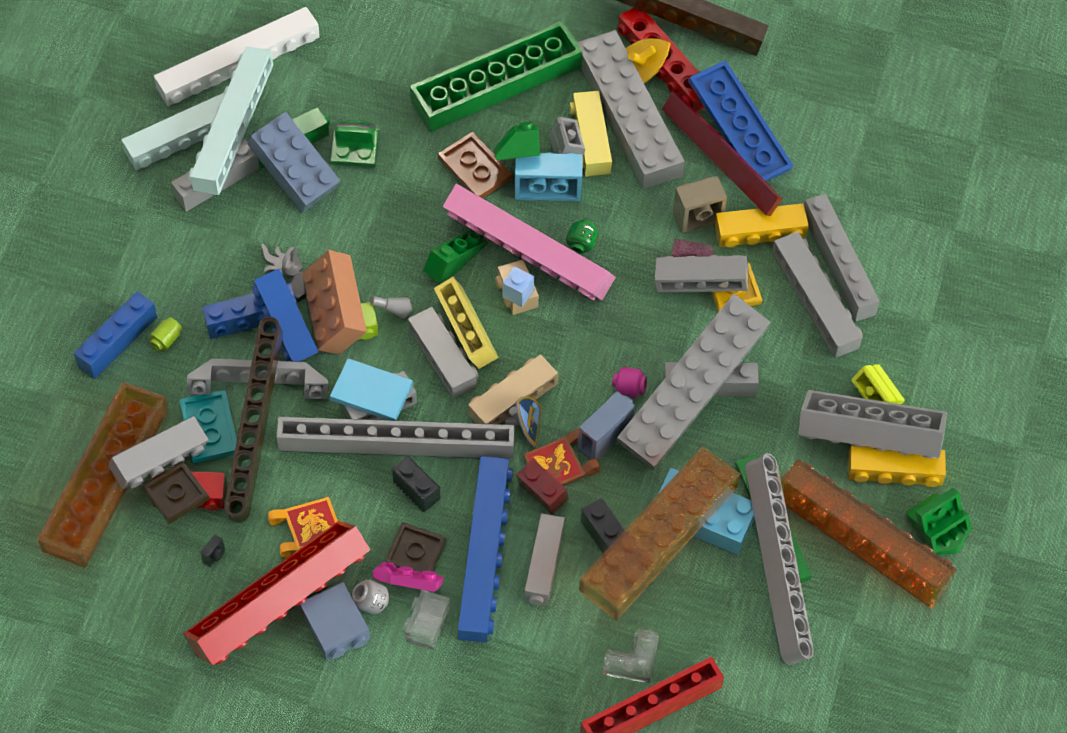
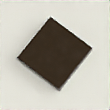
M183 461L142 486L144 492L169 525L210 499L207 492Z
M402 522L384 562L394 563L397 568L401 566L411 567L413 571L418 572L434 571L446 544L447 537Z

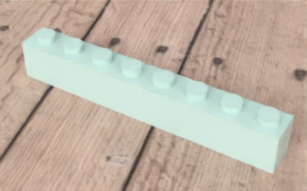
M246 46L243 54L239 55L238 66L232 72L229 86L225 88L223 101L218 104L217 115L211 120L210 131L204 137L202 150L197 153L196 164L194 168L190 169L189 181L192 183L193 191L214 195L220 194L274 65L271 50Z

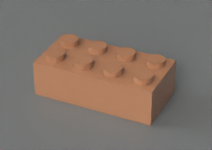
M327 250L302 275L317 349L340 355L367 331L351 256Z

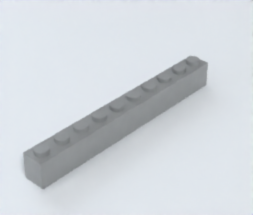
M279 417L277 443L279 451L469 458L485 456L513 459L514 425Z

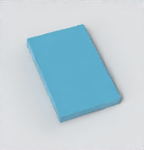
M348 358L333 388L330 400L389 421H396L413 385V380Z

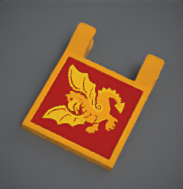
M329 497L284 510H271L268 512V522L271 526L278 525L285 520L287 521L294 542H285L280 545V555L282 558H288L338 521Z

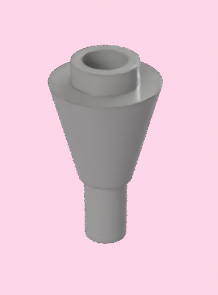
M372 296L370 299L371 305L383 307V309L401 319H405L412 311V304L408 297L384 299Z

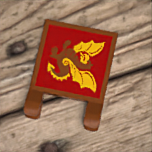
M579 428L560 439L523 454L527 464L534 459L563 486L600 471L599 463L596 459H592L581 466L571 445L578 444Z

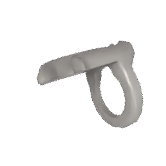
M262 244L264 257L270 264L265 267L264 273L280 269L282 275L294 277L303 269L295 247H290L285 254L281 253L279 247H277L275 250L277 257L270 255L267 247Z

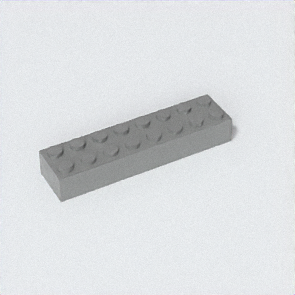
M614 30L576 42L582 50V67L580 68L592 91H599L603 113L642 189L682 177L685 161L633 62L628 59V52L617 31Z
M733 294L619 434L617 442L654 471L766 332L771 322L737 295Z

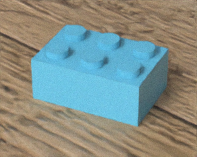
M548 152L540 153V156L516 158L515 200L581 201L582 154H553Z

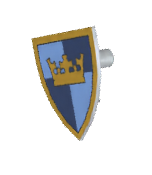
M522 396L515 401L516 406L510 408L509 413L512 417H506L505 424L521 425L525 437L536 448L542 407L533 397Z

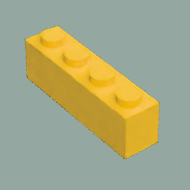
M804 204L777 206L771 216H766L759 208L716 213L714 224L719 247L729 248L745 244L774 243L775 240L795 232H799L802 238H806L809 227Z
M851 444L848 453V480H855L856 482L878 481L881 484L893 482L902 483L907 486L923 484L928 487L942 486L946 476L945 450H941L940 458H925L917 454H901L893 450L881 451L874 447H856Z

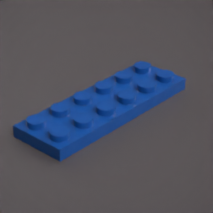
M726 60L689 78V84L726 142L766 182L793 168L794 165Z

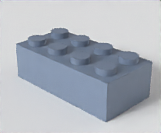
M284 112L251 135L248 141V146L301 213L335 190L340 183V179L287 112Z

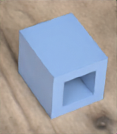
M514 266L503 282L502 297L523 307L534 291V276Z

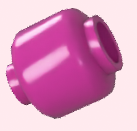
M622 367L618 374L614 373L612 387H616V392L618 391L623 396L637 399L641 394L644 395L646 391L647 376H644L643 371L640 369Z

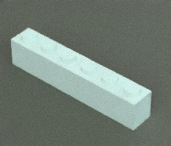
M224 93L121 139L124 152L134 169L138 170L148 167L151 163L167 158L177 151L187 149L190 145L201 140L203 141L205 135H208L210 131L211 120L217 115L218 104L223 101Z

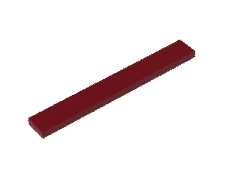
M672 92L662 110L766 216H771L783 198L677 92Z

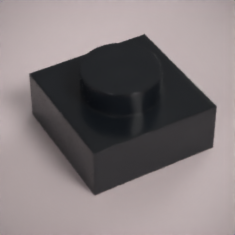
M214 534L201 550L202 561L209 567L215 561H219L224 555L223 539Z

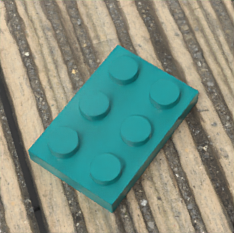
M220 390L211 392V395H198L179 399L184 421L194 416L208 438V442L204 447L205 450L199 455L192 457L193 464L234 455L237 439L226 391Z

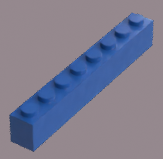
M485 456L480 458L458 626V640L487 643L488 634L493 635L494 620H490L491 612H496L497 598L493 597L494 590L499 589L500 575H496V569L501 568L503 555L498 552L499 546H504L505 532H501L502 524H507L508 510H504V504L509 503L510 489L506 488L507 482H512L513 468H509V459Z

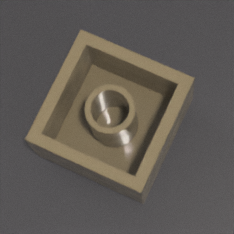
M718 176L703 178L698 182L685 183L676 187L673 214L682 233L715 224L716 213L725 212L727 196Z

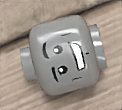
M364 580L355 586L352 598L359 610L376 615L382 612L388 605L389 593L382 584L372 580Z

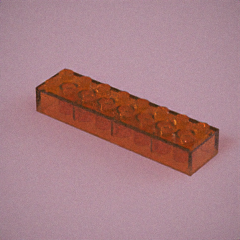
M122 382L37 539L42 552L86 568L128 488H121L108 464L112 457L156 435L169 410L165 396Z
M702 446L580 578L579 591L615 620H618L736 490L739 484L740 473Z
M797 459L781 478L783 496L787 508L932 610L948 591L957 571L949 560L942 559L929 546L920 544L913 539L910 533L894 526L890 519L881 517L874 512L871 506L861 503L854 498L851 492L835 485L831 478L822 476L815 471L812 465Z

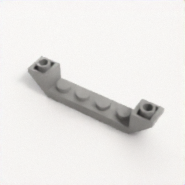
M209 360L187 375V394L211 395L212 381L248 383L252 360ZM278 361L274 384L304 385V398L327 399L328 380L306 362ZM268 371L259 372L257 377H265Z

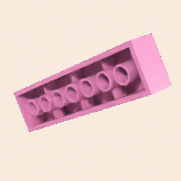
M457 183L443 205L448 210L447 215L454 220L466 225L482 236L484 234V237L499 246L503 244V248L518 257L523 254L521 256L522 259L537 268L541 265V270L556 279L559 275L560 278L558 280L574 290L578 286L579 289L577 291L593 301L596 297L603 300L616 278L599 265Z

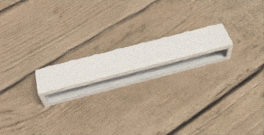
M304 7L154 75L156 89L167 106L179 103L185 98L199 94L201 91L231 78L233 70H236L238 66L239 55L243 54L246 46L271 50L272 59H275L286 52L293 51L297 47L319 38L318 23L308 8Z

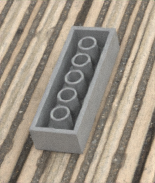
M808 390L801 409L798 435L805 436L808 439H826L832 443H850L856 447L868 446L881 451L893 450L901 454H917L925 458H940L948 412Z

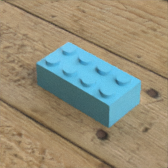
M670 468L652 505L650 519L739 555L755 516L752 500Z

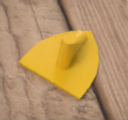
M645 39L625 48L628 52V59L633 62L643 83H646L655 76L663 66L668 55L670 42L661 39Z

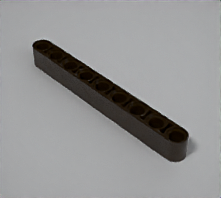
M271 316L263 318L258 326L225 500L226 513L237 523L245 521L249 517L283 338V330L278 320ZM269 327H276L273 333H266ZM265 349H272L269 355H261ZM268 371L265 377H257L259 372ZM264 393L261 399H253L255 394ZM260 415L256 422H249L251 416ZM255 437L253 444L245 445V441L248 438ZM244 460H251V464L248 467H241V463ZM246 482L247 486L244 490H236L239 483ZM236 505H242L243 508L239 513H232Z

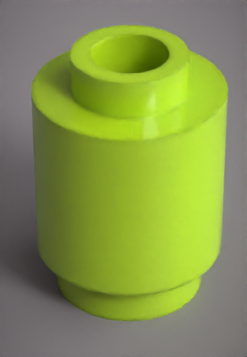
M171 317L162 320L149 335L150 345L157 351H167L180 336L181 325Z

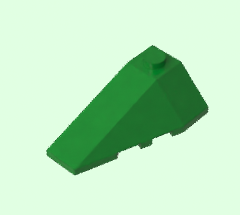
M521 122L519 126L510 128L493 149L495 159L540 156L539 133L536 124Z

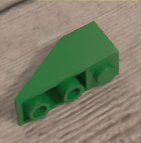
M469 230L432 249L423 271L440 284L453 277L488 242L478 233Z

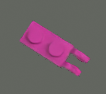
M391 562L380 563L373 570V576L376 580L389 584L435 592L443 585L444 576L436 575L434 571L418 572L413 571V568L407 566L397 568Z

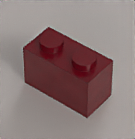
M534 459L516 474L519 485L551 515L569 499L567 489Z

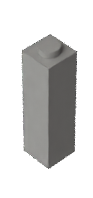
M541 513L525 587L524 601H528L532 605L549 604L564 530V517Z

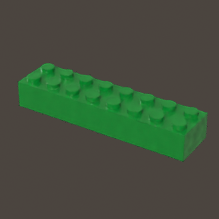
M560 21L411 85L410 101L428 130L432 132L582 67V50L563 22Z

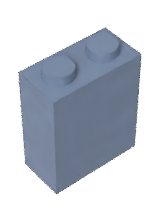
M618 391L611 396L579 427L577 449L590 460L596 459L598 461L617 442L619 434L632 420L635 407L632 400L628 396L621 395Z
M344 582L308 598L300 605L301 613L326 661L331 658L341 657L351 648H360L370 640L369 628Z

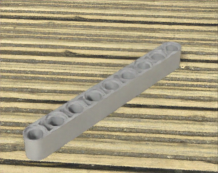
M766 453L746 463V474L780 653L783 661L791 666L810 659L813 656L814 650L776 459L771 454Z

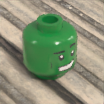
M581 219L572 223L566 237V242L571 247L570 249L578 254L592 251L598 237V231L591 221Z

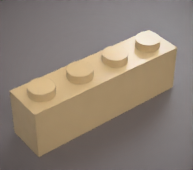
M541 354L535 359L531 358L522 368L510 372L506 379L499 384L495 383L490 386L486 393L474 397L468 404V416L475 424L501 425L505 422L506 417H512L509 410L511 407L516 406L515 401L522 396H531L536 400L558 384V372Z

